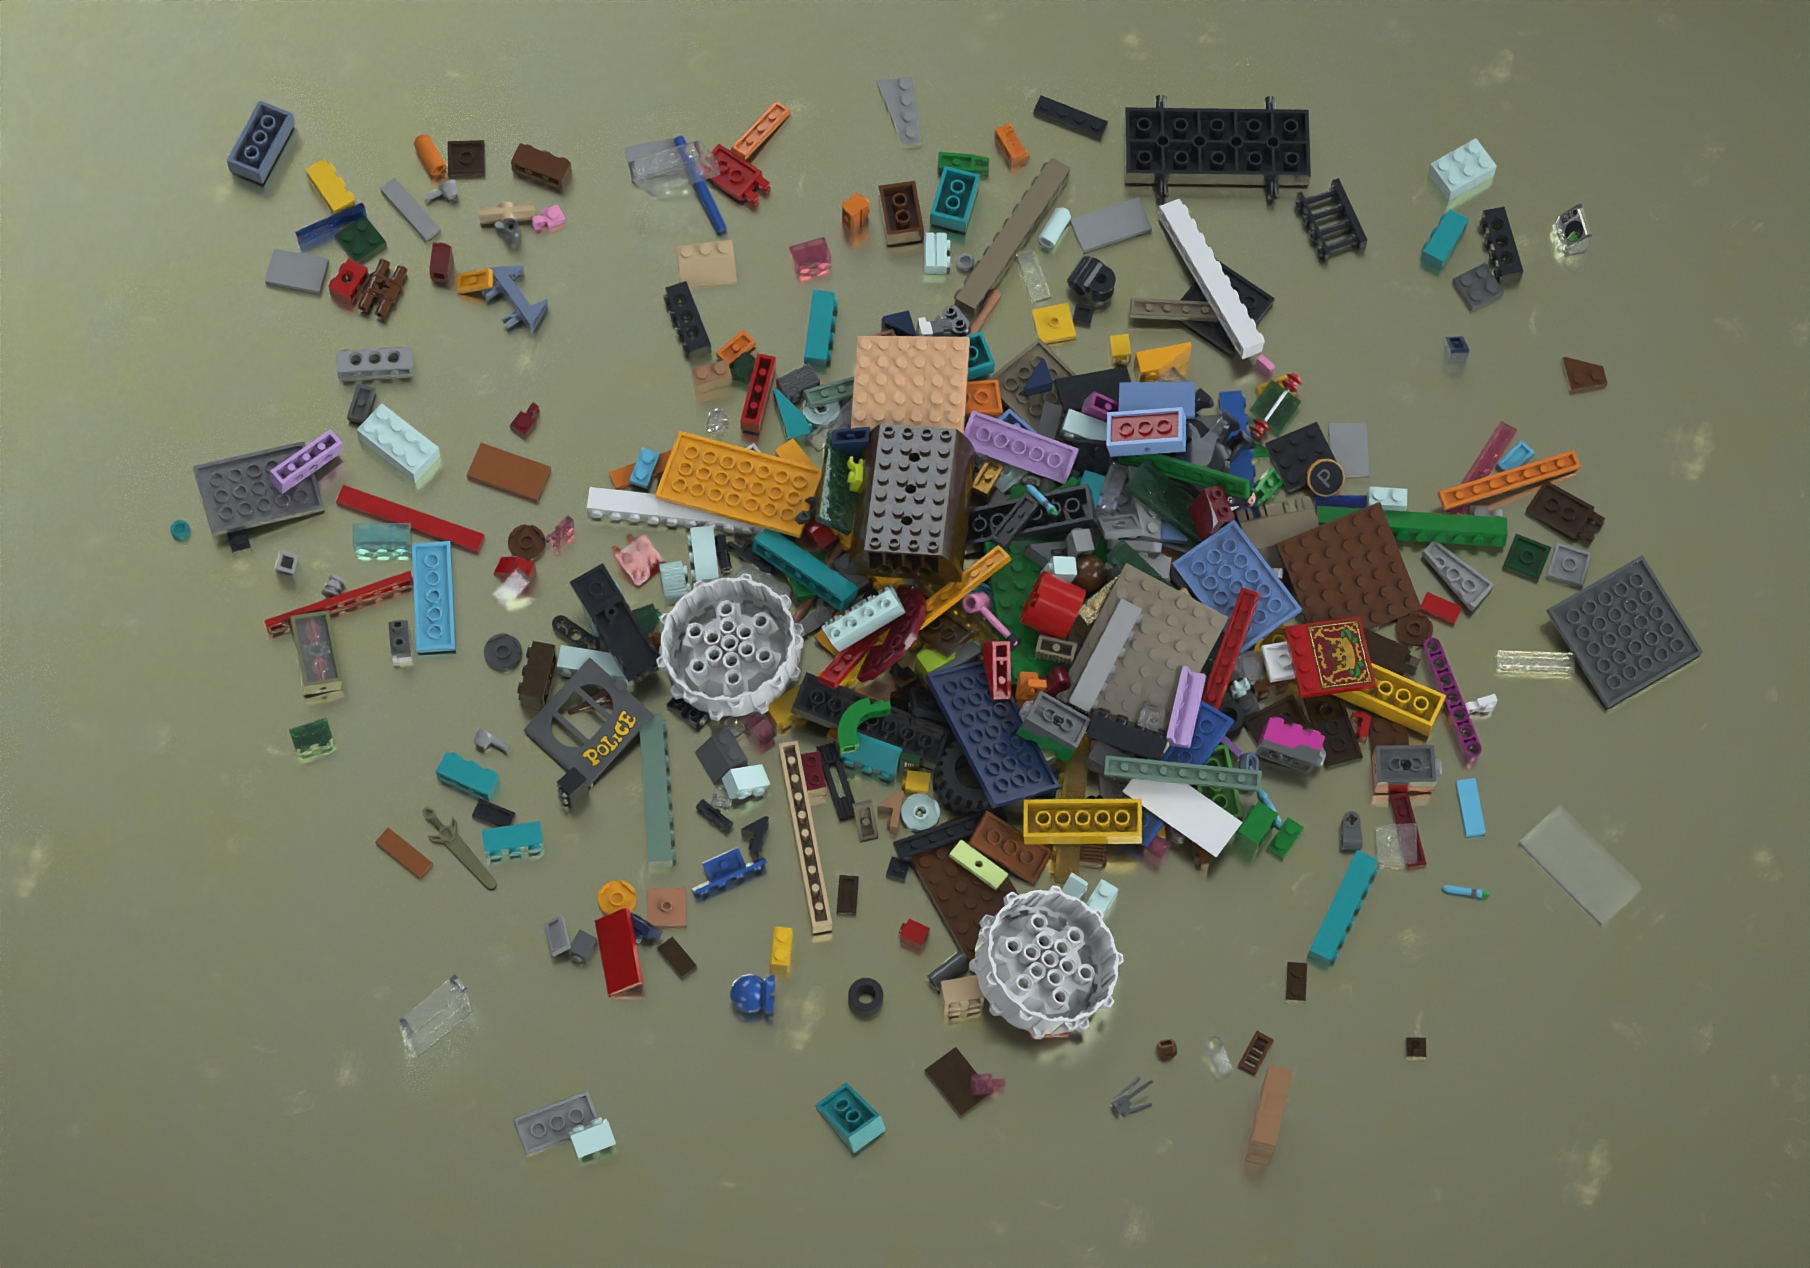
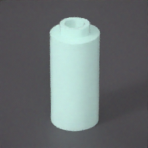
M1055 208L1038 237V241L1043 246L1054 248L1071 219L1070 212L1066 208Z

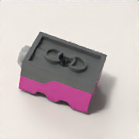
M1270 717L1263 726L1255 754L1309 774L1315 766L1321 767L1324 763L1326 752L1322 745L1325 736L1316 730L1304 731L1302 730L1303 727L1296 723H1292L1291 726L1284 724L1282 718Z

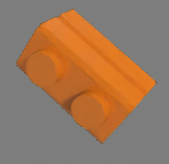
M856 192L850 197V200L847 199L842 203L841 221L852 233L868 222L870 202L864 195L861 196Z

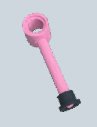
M985 592L970 593L964 596L962 604L965 611L968 613H981L1005 637L1006 641H1010L1011 650L1016 649L1021 644L1022 638L1017 637L1014 633L1011 634L987 609L989 607V597Z

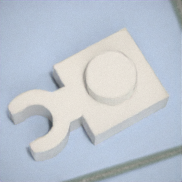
M1492 694L1478 698L1474 702H1467L1465 706L1468 714L1475 711H1483L1485 713L1493 710L1498 700L1496 695Z

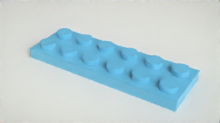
M450 541L413 543L412 560L417 653L454 651L456 648Z

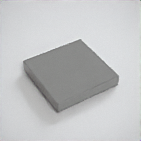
M1556 542L1545 578L1582 589L1593 553Z

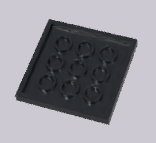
M1220 262L1224 275H1227L1230 279L1231 287L1237 291L1240 302L1246 306L1247 314L1257 324L1273 304L1275 298ZM1196 281L1181 298L1183 301L1208 302ZM1180 320L1230 355L1236 350L1219 321Z

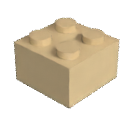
M977 975L941 981L940 997L944 1015L958 1016L961 1012L966 1011L975 1013L983 1008L984 995L979 987Z

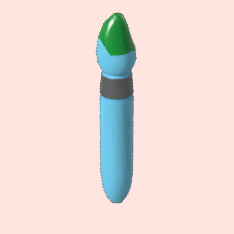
M1030 484L1026 486L1028 492L1046 508L1048 513L1054 516L1058 515L1055 506L1050 504L1034 486Z
M1452 885L1442 887V890L1453 894L1476 896L1478 898L1490 896V893L1483 889L1476 890Z

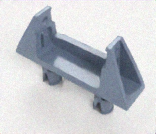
M523 266L491 267L495 283L492 284V288L481 290L482 295L488 301L499 293L504 294L515 311L501 318L503 324L506 323V328L509 329V327L517 322L523 321L532 332L548 306L547 298L540 303L529 305V302L513 281L518 275L524 273Z

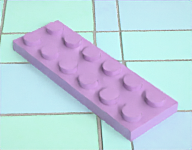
M974 410L971 412L964 431V435L972 443L975 452L1062 484L1068 481L1079 451L1078 448Z

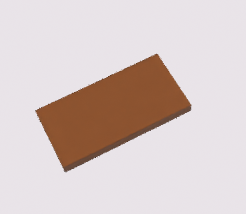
M480 443L468 470L467 478L538 502L551 472V467Z
M988 811L984 812L968 842V845L1031 884L1036 883L1053 851L1043 844H1024L1023 832Z

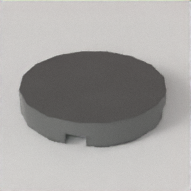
M505 633L494 635L489 638L484 647L485 661L494 670L508 671L513 669L521 661L522 648L520 642L514 636L512 637Z

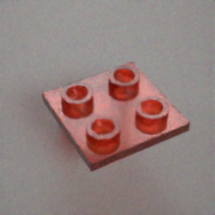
M629 533L626 537L631 540V544L624 550L614 545L612 550L616 551V560L635 586L638 587L659 570V564L666 562L644 533L638 538Z

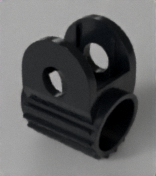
M1082 257L1067 278L1069 287L1078 296L1087 298L1094 303H1105L1113 296L1116 282L1113 270L1094 257Z

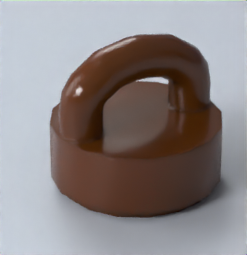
M1164 1039L1158 1042L1157 1051L1161 1059H1171L1177 1055L1175 1040Z

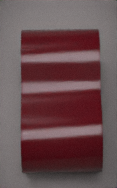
M1055 666L1047 675L1039 678L1040 680H1046L1047 687L1042 692L1053 698L1071 686L1067 670L1064 666Z

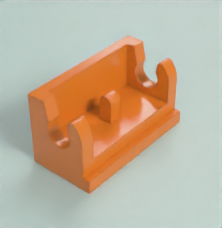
M1011 123L995 129L994 138L1011 166L1030 158L1027 149L1023 147L1015 134Z

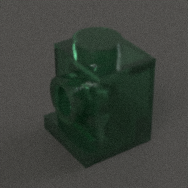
M741 353L740 358L735 360L734 366L730 371L732 380L749 385L756 358L749 353Z

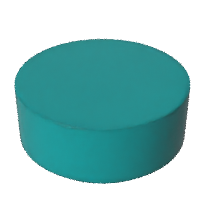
M177 520L172 523L170 531L175 539L184 540L190 534V527L186 521Z

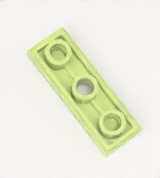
M960 840L949 854V857L994 890H997L1008 876V873L963 840Z

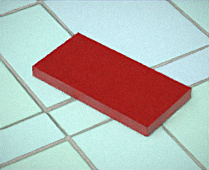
M623 908L594 920L608 995L613 996L642 984L643 978L630 909Z

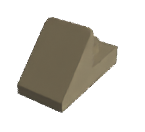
M872 800L853 803V818L859 841L879 837Z

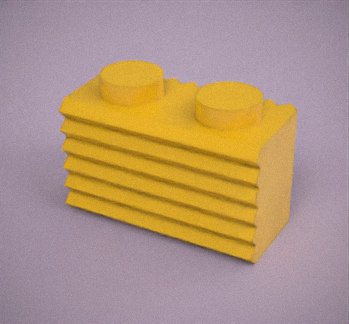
M776 926L773 928L770 971L789 972L793 941L792 928Z

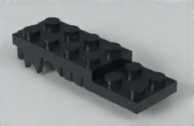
M602 563L570 581V585L588 613L589 619L628 683L632 680L637 683L643 679L642 677L648 676L649 673L657 672L659 667L656 659L659 656L657 655L656 648L650 638L646 637L633 611L631 612L628 603L625 602V598L604 564Z

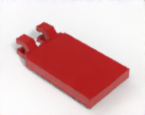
M718 144L698 166L705 179L737 200L744 201L745 199L754 207L760 201L758 199L759 195L752 190L757 186L759 190L767 194L771 189L769 186L770 182L762 176L761 170L721 144Z

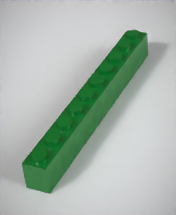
M1317 506L1316 517L1320 526L1358 511L1361 508ZM1384 510L1395 540L1435 541L1437 543L1505 547L1508 536L1506 517Z

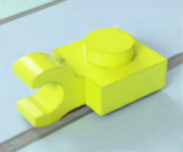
M850 457L847 462L848 468L851 469L847 479L850 483V491L857 492L863 482V459H860L858 464L853 462V457Z

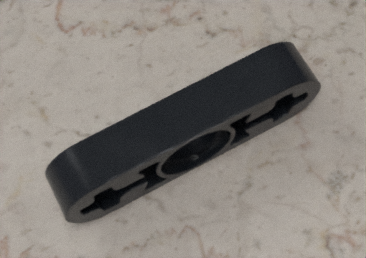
M558 615L552 620L553 631L573 646L588 649V645L584 642L585 637H587L586 642L592 645L595 643V649L590 648L589 650L600 651L599 640L567 617ZM564 622L565 628L562 626L558 628L557 623L561 624ZM575 631L582 634L578 640L571 638V634Z

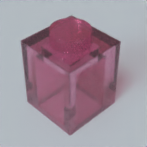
M759 712L743 722L752 740L760 746L769 743L772 738L777 736L768 718Z
M1156 835L1148 847L1144 849L1143 857L1160 867L1170 852L1171 843Z

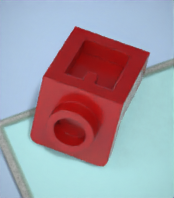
M1357 711L1356 713L1352 712L1350 721L1351 723H1357L1355 735H1359L1358 742L1366 743L1371 715Z

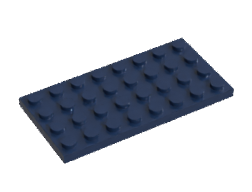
M983 660L926 675L925 680L992 808L1059 789L1060 785L1037 742L1026 740L1016 734L1022 719L1019 716L1020 709L1012 694L1011 700H992Z

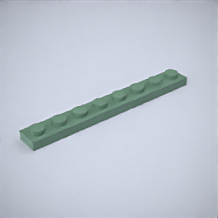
M1106 755L1104 776L1260 792L1262 771Z

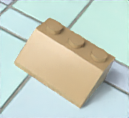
M732 240L676 246L680 281H687L689 288L737 283Z

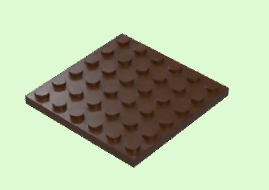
M1380 502L1275 544L1297 602L1302 608V614L1306 623L1360 617L1362 627L1370 630L1409 614L1408 612L1421 609L1420 602Z

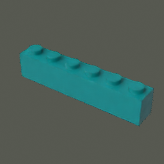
M764 529L754 538L753 552L839 611L843 612L856 600L858 587L853 582L842 577L838 572L826 566L822 561L810 555L809 552L803 550L779 532Z
M1359 850L1356 851L1307 955L1308 957L1327 966L1330 965L1331 960L1336 961L1340 952L1337 948L1339 944H1344L1348 935L1345 931L1347 927H1352L1356 918L1353 917L1355 910L1359 911L1363 904L1361 897L1363 893L1367 895L1371 884L1368 882L1371 877L1375 878L1379 867L1376 866L1378 859Z

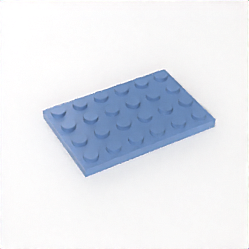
M1235 520L1172 563L1174 569L1199 602L1229 617L1222 629L1224 635L1241 587L1261 594L1239 655L1302 612V608Z

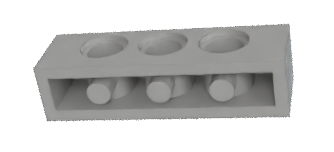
M412 347L362 348L354 351L344 349L336 352L339 380L414 375ZM392 359H398L397 362H390ZM373 360H379L376 364L371 363ZM355 361H360L358 365L352 364Z

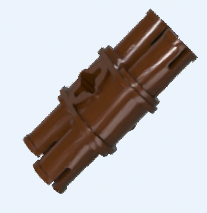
M380 259L375 271L370 273L366 287L363 288V296L358 304V309L368 312L373 299L376 298L381 301L375 311V315L384 319L390 306L395 304L399 290L402 289V281L407 273V269L404 266L397 265L392 278L389 279L384 276L390 266V262Z

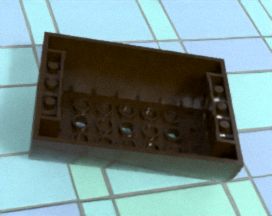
M892 424L877 425L870 431L869 444L862 450L863 482L857 491L847 575L962 582L976 453L972 443L962 432L954 428ZM907 489L916 490L912 494L906 492ZM905 520H909L912 522L910 525L902 524V522Z

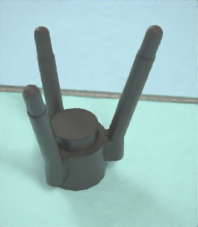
M1137 1076L1119 1095L1113 1098L1114 1100L1111 1102V1105L1118 1115L1123 1113L1124 1116H1127L1132 1112L1152 1106V1103L1149 1102L1129 1108L1132 1105L1129 1100L1151 1085L1153 1080L1148 1081L1126 1096L1125 1094L1140 1080V1076Z

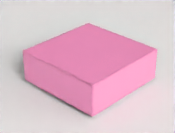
M1261 354L1257 358L1255 366L1270 378L1274 373L1275 365Z

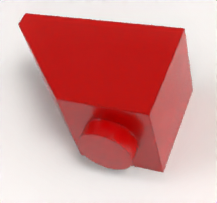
M518 556L501 557L493 574L529 588L536 573V567L534 562Z

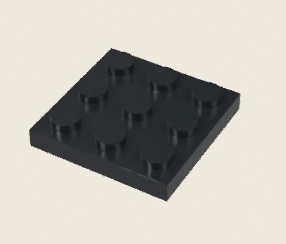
M1317 422L1265 443L1288 493L1308 485V469L1317 460L1332 459L1337 462Z

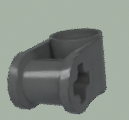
M1354 811L1345 813L1341 821L1342 850H1356L1363 847L1360 816ZM1348 819H1351V822L1354 823V824H1353V825H1350V822H1348Z

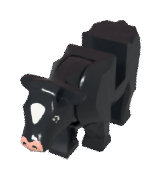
M1199 388L1198 390L1195 389V419H1186V452L1158 454L1172 457L1177 453L1173 458L1230 474V465L1237 459L1239 454L1246 449L1253 450L1256 448L1254 440L1242 430L1228 440L1230 433L1238 431L1240 425L1237 419L1226 410L1222 418L1212 428H1208L1203 422L1197 420L1200 417L1197 414L1199 410L1214 406L1211 396ZM1185 482L1189 488L1199 495L1206 488ZM1250 489V497L1248 499L1225 493L1233 513L1242 507L1255 504L1256 496L1252 489Z

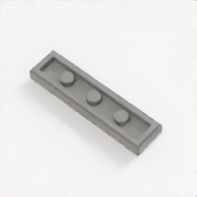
M395 178L380 188L384 196L426 242L441 232V228Z

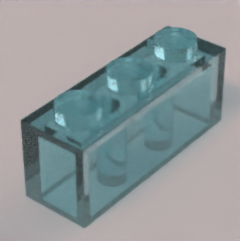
M353 523L352 545L354 552L360 554L377 552L379 554L396 552L404 554L411 552V523Z

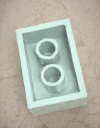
M1475 138L1432 162L1428 175L1449 202L1492 178L1497 166Z

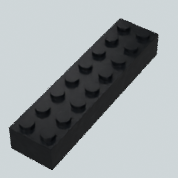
M1089 484L1042 493L1050 504L1055 506L1058 515L1054 516L1048 513L1046 508L1041 505L1013 541H1033L1067 534L1075 528L1091 529L1098 527L1093 492ZM1020 498L970 508L965 554L984 551L983 544L985 542H994L990 539V536Z
M806 672L790 712L838 731V726L844 712L852 704L861 699L868 698V696L840 685L833 689L820 683L818 676ZM869 697L870 704L878 701ZM891 706L890 715L863 721L858 726L857 732L902 748L904 753L919 755L920 765L934 770L942 754L950 729Z

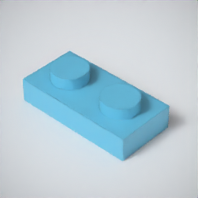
M642 447L629 483L648 489L659 461L660 453Z

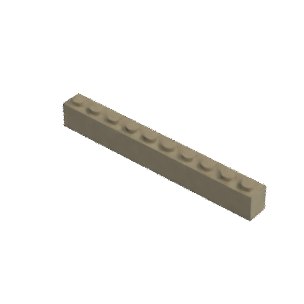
M1052 157L1048 163L1045 162L1043 164L1040 175L1034 177L1029 191L1026 190L1023 193L1021 203L1014 206L1010 219L1006 218L1001 232L995 234L991 247L987 246L982 260L976 262L973 268L974 272L971 275H967L963 288H959L954 295L955 306L969 315L975 316L990 291L995 287L1069 178L1070 167Z

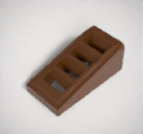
M1256 1031L1238 1066L1256 1075L1274 1039ZM1258 1038L1267 1043V1046L1265 1047L1257 1043L1256 1039ZM1253 1045L1264 1050L1261 1054L1252 1049ZM1249 1052L1260 1057L1259 1061L1248 1056ZM1247 1059L1255 1063V1068L1246 1064L1244 1061Z

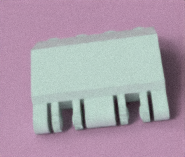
M891 583L884 587L885 591L880 589L878 591L879 595L868 596V601L863 599L851 607L852 611L848 608L845 610L846 614L844 616L837 615L834 617L835 621L832 618L825 622L826 626H821L832 645L839 652L906 613Z

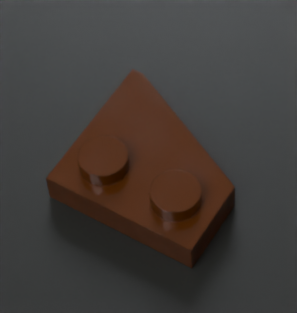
M1562 357L1561 361L1570 392L1607 386L1608 382L1603 366Z

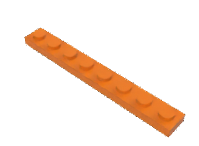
M1571 450L1439 491L1437 495L1443 511L1568 473L1579 469L1581 466L1575 451Z

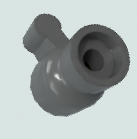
M508 218L503 224L500 221L495 223L496 232L503 234V239L507 244L514 245L521 240V229L515 219Z

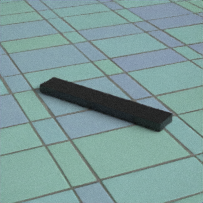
M1002 806L990 808L894 841L892 845L899 861L971 837L985 811L1008 823Z

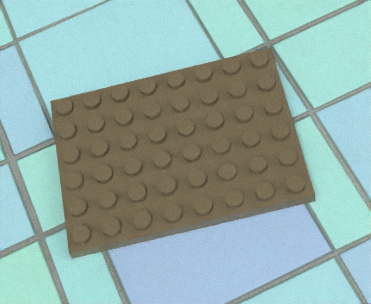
M1126 563L1068 672L1071 682L1070 688L1058 693L1056 697L1065 703L1068 702L1118 602L1122 598L1141 608L1140 613L1143 616L1138 625L1134 624L1132 628L1134 634L1130 642L1125 641L1123 648H1125L1124 654L1121 659H1116L1114 665L1117 667L1113 675H1108L1106 678L1107 687L1103 694L1099 692L1096 698L1099 702L1095 709L1105 708L1112 715L1117 716L1121 714L1127 716L1131 722L1135 723L1138 720L1146 723L1148 728L1154 729V727L1165 730V734H1167L1182 666H1188L1191 672L1200 673L1229 617ZM1090 710L1088 718H1092L1094 711Z

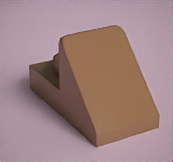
M901 790L880 803L877 808V812L888 814L887 826H890V833H898L904 791Z

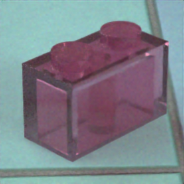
M825 237L789 247V257L796 274H805L812 269H822L831 264V254Z

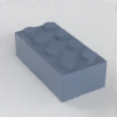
M259 100L227 159L229 171L263 184L295 125L293 113Z

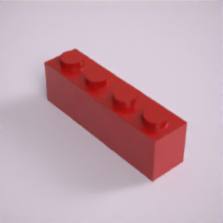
M757 354L740 419L742 430L756 433L760 431L776 369V357Z

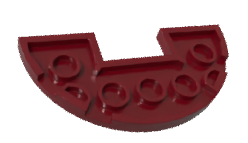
M898 585L896 592L906 613L894 619L883 644L870 647L857 675V679L860 682L874 680L878 675L885 672L917 640L918 633L925 623L926 600L923 594L912 585Z

